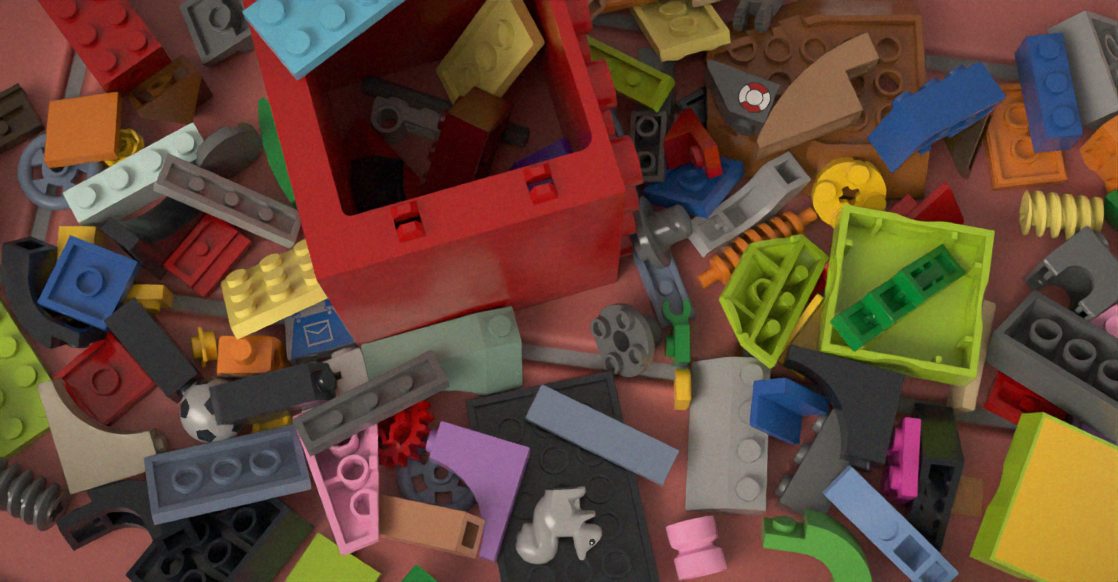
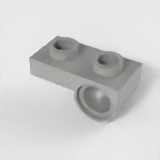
M376 97L372 106L371 123L374 130L388 145L400 143L405 138L407 132L434 142L439 139L441 130L437 129L441 115L427 108H422L419 111L408 107L405 101L396 97H388V99ZM387 119L398 121L393 128L384 129L380 127Z

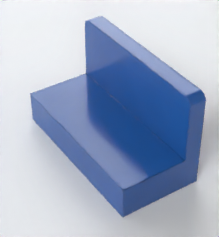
M788 378L754 381L750 426L788 444L796 445L800 443L802 416L828 414L829 400Z

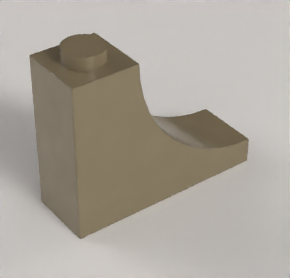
M62 378L37 384L70 494L145 472L143 457L169 452L167 440L163 434H158L157 428L138 431L121 430L106 426L88 416L70 397Z

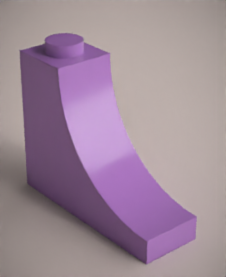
M441 421L438 430H431L426 444V451L431 452L429 458L432 463L454 473L472 491L478 503L481 518L485 520L479 556L481 559L496 563L531 454L530 448Z

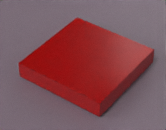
M112 331L110 333L107 332L106 339L90 345L52 377L53 380L62 378L70 397L83 412L109 427L158 387Z

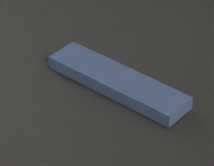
M543 384L525 417L526 421L660 486H663L679 450Z

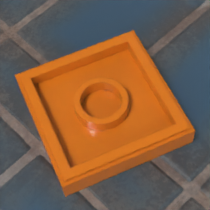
M119 92L49 101L44 163L48 168L119 159L123 98Z

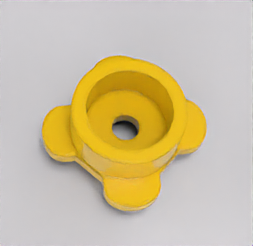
M201 326L197 327L196 337L190 338L193 359H200L201 367L205 368L207 361L217 360L216 341L213 331L203 332Z

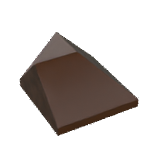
M183 54L124 94L141 118L186 125L193 122L195 109L213 97L212 92L198 70Z

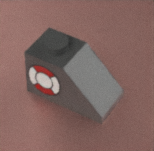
M710 59L707 64L704 81L725 124L732 126V129L741 135L751 136L753 134L759 136L770 113L779 84Z

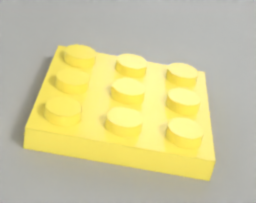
M306 239L298 242L293 249L280 255H268L258 265L247 270H235L225 280L220 281L230 328L237 340L328 299L316 280Z

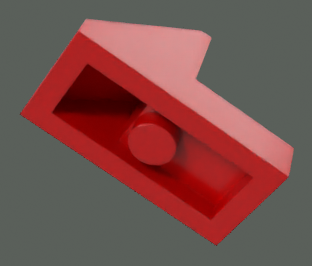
M691 108L684 109L663 140L668 167L673 169L692 161L696 168L701 167L709 179L723 174L717 144Z

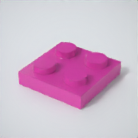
M905 417L892 428L886 455L888 456V471H883L881 477V493L886 494V501L891 505L901 506L917 497L921 419Z

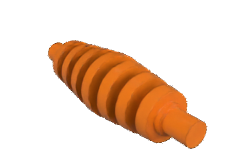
M811 207L798 214L787 211L781 215L782 220L779 217L770 219L768 221L769 226L763 222L755 226L756 231L750 228L744 233L743 239L738 237L732 241L733 249L726 246L721 250L722 259L715 255L709 260L711 266H709L708 270L697 276L698 282L704 289L716 281L727 284L731 273H733L746 247L750 243L787 238L799 234L805 235V226L817 219L815 211Z

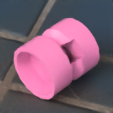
M714 516L694 518L666 527L671 548L679 551V554L674 559L679 581L727 570L722 548L713 544L718 538Z

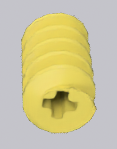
M1028 190L1024 192L1019 212L1022 235L1027 236L1031 226H1035L1036 236L1042 237L1046 227H1048L1053 239H1057L1061 229L1065 231L1066 240L1074 236L1075 231H1080L1085 226H1089L1092 231L1100 232L1104 219V205L1100 197H1092L1089 200L1087 196L1078 195L1074 199L1071 194L1064 193L1059 198L1055 192H1049L1044 195L1042 191L1038 190L1033 191L1031 195Z

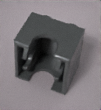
M1085 226L1047 255L1023 277V280L1032 291H1040L1049 285L1063 288L1070 298L1068 310L1087 321H1091L1118 300V259L1108 249L1109 243L1100 232L1092 231L1089 226Z

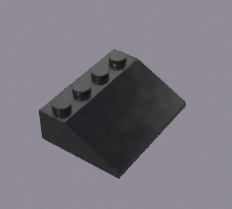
M279 497L188 517L200 539L198 543L164 559L154 542H152L126 573V576L132 582H271L314 526Z

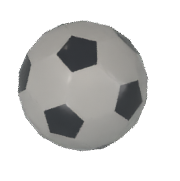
M208 377L195 382L186 390L180 403L179 413L182 426L192 438L204 444L234 438L244 427V425L217 426L209 387L231 382L225 378Z

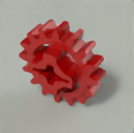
M422 400L410 406V412L404 409L378 423L379 466L382 465L393 470L396 464L406 468L407 458L410 457L416 461L420 459L417 451L420 447L426 449L427 442L424 440L426 436L430 435L432 430L428 427V423L435 420V415L427 411L431 406L428 401ZM380 443L387 446L388 450H384Z

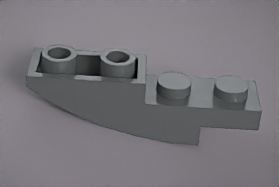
M639 48L638 61L671 76L675 80L676 61L661 62L653 48ZM675 87L672 88L658 113L636 102L635 111H631L630 137L639 159L643 183H664L668 164L663 140L674 125L677 94Z

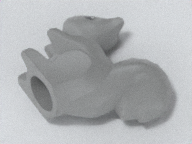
M585 486L545 490V495L539 500L534 509L533 523H524L521 531L517 532L516 550L523 560L532 564L548 563L558 551L559 537H573L578 558L580 560L585 559L587 551L595 546L602 537L601 527L596 524L586 523L587 520L596 516L595 511L582 510L580 507L579 498L585 495Z

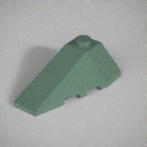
M512 306L467 315L361 345L368 381L432 350L450 387L442 391L452 392V390L474 392V395L488 396L523 387L522 341Z

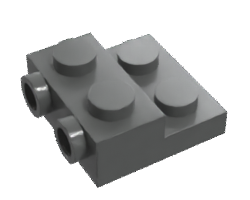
M186 0L178 5L203 65L212 68L238 50L248 53L255 48L248 21L242 13L244 11L242 0Z

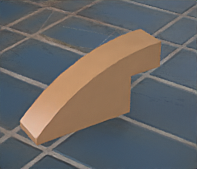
M868 33L846 41L821 56L805 69L785 90L771 110L759 134L752 154L755 161L857 123L863 108L850 80L872 73L879 60V56Z

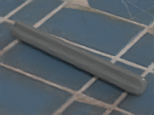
M366 75L361 87L364 95L373 98L379 96L385 99L396 97L405 101L408 107L419 111L422 108H427L441 115L446 108L451 109L453 107L451 101L373 75ZM509 121L502 141L518 147H525L529 139L530 129Z

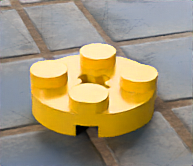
M840 157L830 161L819 170L816 175V181L813 184L811 198L818 216L834 228L836 216L843 204L884 211L886 208V186L881 173L872 163L866 160L865 162L854 160L853 157ZM848 186L851 190L857 188L859 191L855 194L854 199L842 200L839 198L843 195L842 189Z

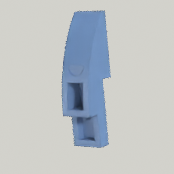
M850 465L822 492L913 582H951L959 574Z

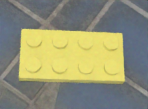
M486 0L436 68V72L453 105L459 95L465 96L474 86L501 98L544 45L545 41L523 0Z

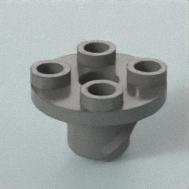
M640 197L638 198L639 210L632 212L636 233L639 238L635 240V249L642 261L650 260L657 269L668 267L671 263L670 248L674 243L687 239L692 234L691 219L687 211L679 204L656 212L648 199Z
M615 303L605 307L598 317L592 320L590 325L591 333L595 337L597 348L603 359V367L606 371L612 370L613 375L619 374L624 377H633L645 372L649 368L654 357V347L661 341V328L654 317L648 314L642 315L629 304Z

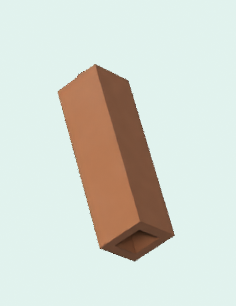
M379 494V537L476 558L485 524L484 519L460 510Z

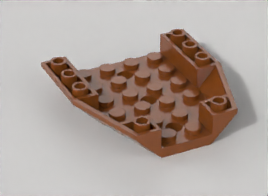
M798 0L782 5L776 15L771 17L770 27L765 33L756 32L754 27L755 17L753 15H750L748 26L743 31L734 30L733 21L725 23L730 31L731 43L718 46V48L712 51H703V65H706V68L711 59L779 84L771 107L772 110L785 90L805 69L821 56L846 41L868 33L879 56V60L872 73L850 80L863 108L857 123L755 161L752 154L759 136L753 134L751 136L741 135L735 132L732 126L725 124L706 85L707 123L705 129L717 144L719 156L743 162L745 172L743 177L752 179L765 163L789 151L811 179L798 193L799 195L811 198L816 175L824 165L840 157H853L854 160H861L863 162L866 160L879 170L886 186L885 199H902L907 194L913 199L924 198L930 151L923 155H920L918 151L914 152L902 164L903 166L900 169L891 173L867 138L894 108L891 103L898 96L909 90L915 94L926 83L922 14L914 0ZM884 77L893 79L897 84V90L893 92L884 91L879 86V79ZM846 186L842 189L843 195L839 198L854 199L855 194L859 190L857 188L851 190Z

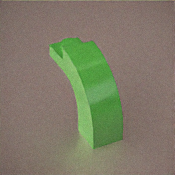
M806 508L804 509L802 522H796L791 517L781 515L774 518L763 517L761 528L763 548L813 556L828 567L832 573L831 582H872L868 561L861 544L851 531L836 519L824 513Z

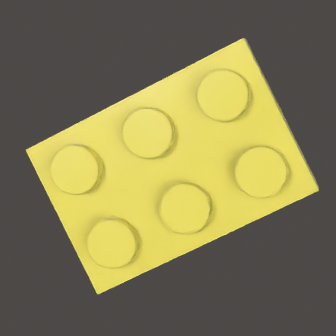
M660 0L630 7L633 18L661 62L680 60L686 55L700 51H712L718 48V46L731 43L729 29L711 4L693 8L691 0Z

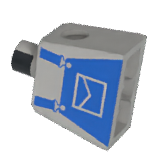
M325 299L284 318L287 358L293 366L332 358L331 355L334 352L343 348L352 347L353 350L359 348L329 299Z

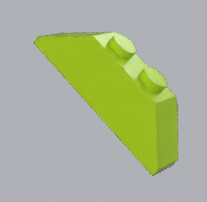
M803 234L750 243L719 297V301L740 345L769 369L775 366L829 259L826 253Z

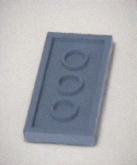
M294 424L143 457L154 525L312 489L302 444Z

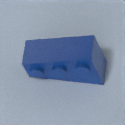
M981 61L968 68L962 64L950 71L945 76V79L939 81L937 77L933 78L920 87L919 92L913 94L909 90L898 96L891 103L894 108L867 138L891 173L900 169L903 166L902 164L914 152L918 151L920 155H923L931 150L930 144L946 136L951 138L988 116L1006 98V95Z

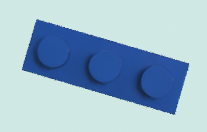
M1061 32L1026 36L1014 55L1034 153L1070 150L1083 136V130L1063 34Z

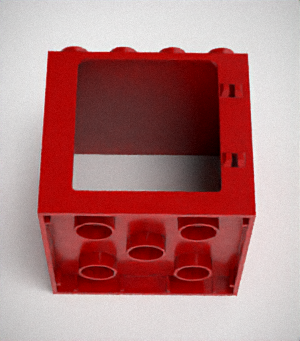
M242 0L244 10L257 0ZM405 0L298 81L248 22L316 280L360 349L361 345L467 315L512 306L515 312L617 282L619 258L633 254L630 234L636 233V227L632 212L639 210L635 186L642 184L643 179L639 159L631 137L624 135L609 139L615 136L610 109L617 107V97L606 60L600 58L592 61L586 34L591 33L593 27L587 0H523L545 41L544 45L537 52L563 137L567 138L574 153L363 213H359L354 201L351 175L328 91L362 82L366 75L380 77L444 59L486 0ZM552 178L554 184L549 182L538 185L529 192L527 185ZM417 216L421 217L422 223L415 220L399 225V228L396 230V222Z

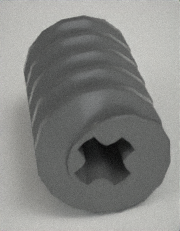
M0 457V511H8L9 515L14 518H21L27 525L34 524V527L39 531H47L56 524L55 520L62 517L70 506L72 494H70L69 489L65 490L58 497L60 492L59 484L52 483L46 489L47 479L45 477H38L33 482L34 472L32 470H26L21 474L22 467L20 464L14 463L8 468L9 460L6 457Z

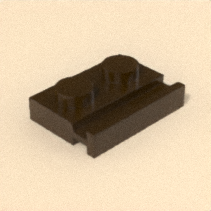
M19 83L0 93V154L46 129Z

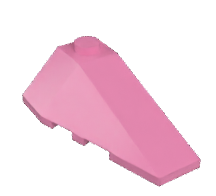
M378 423L311 457L299 435L341 556L379 542Z

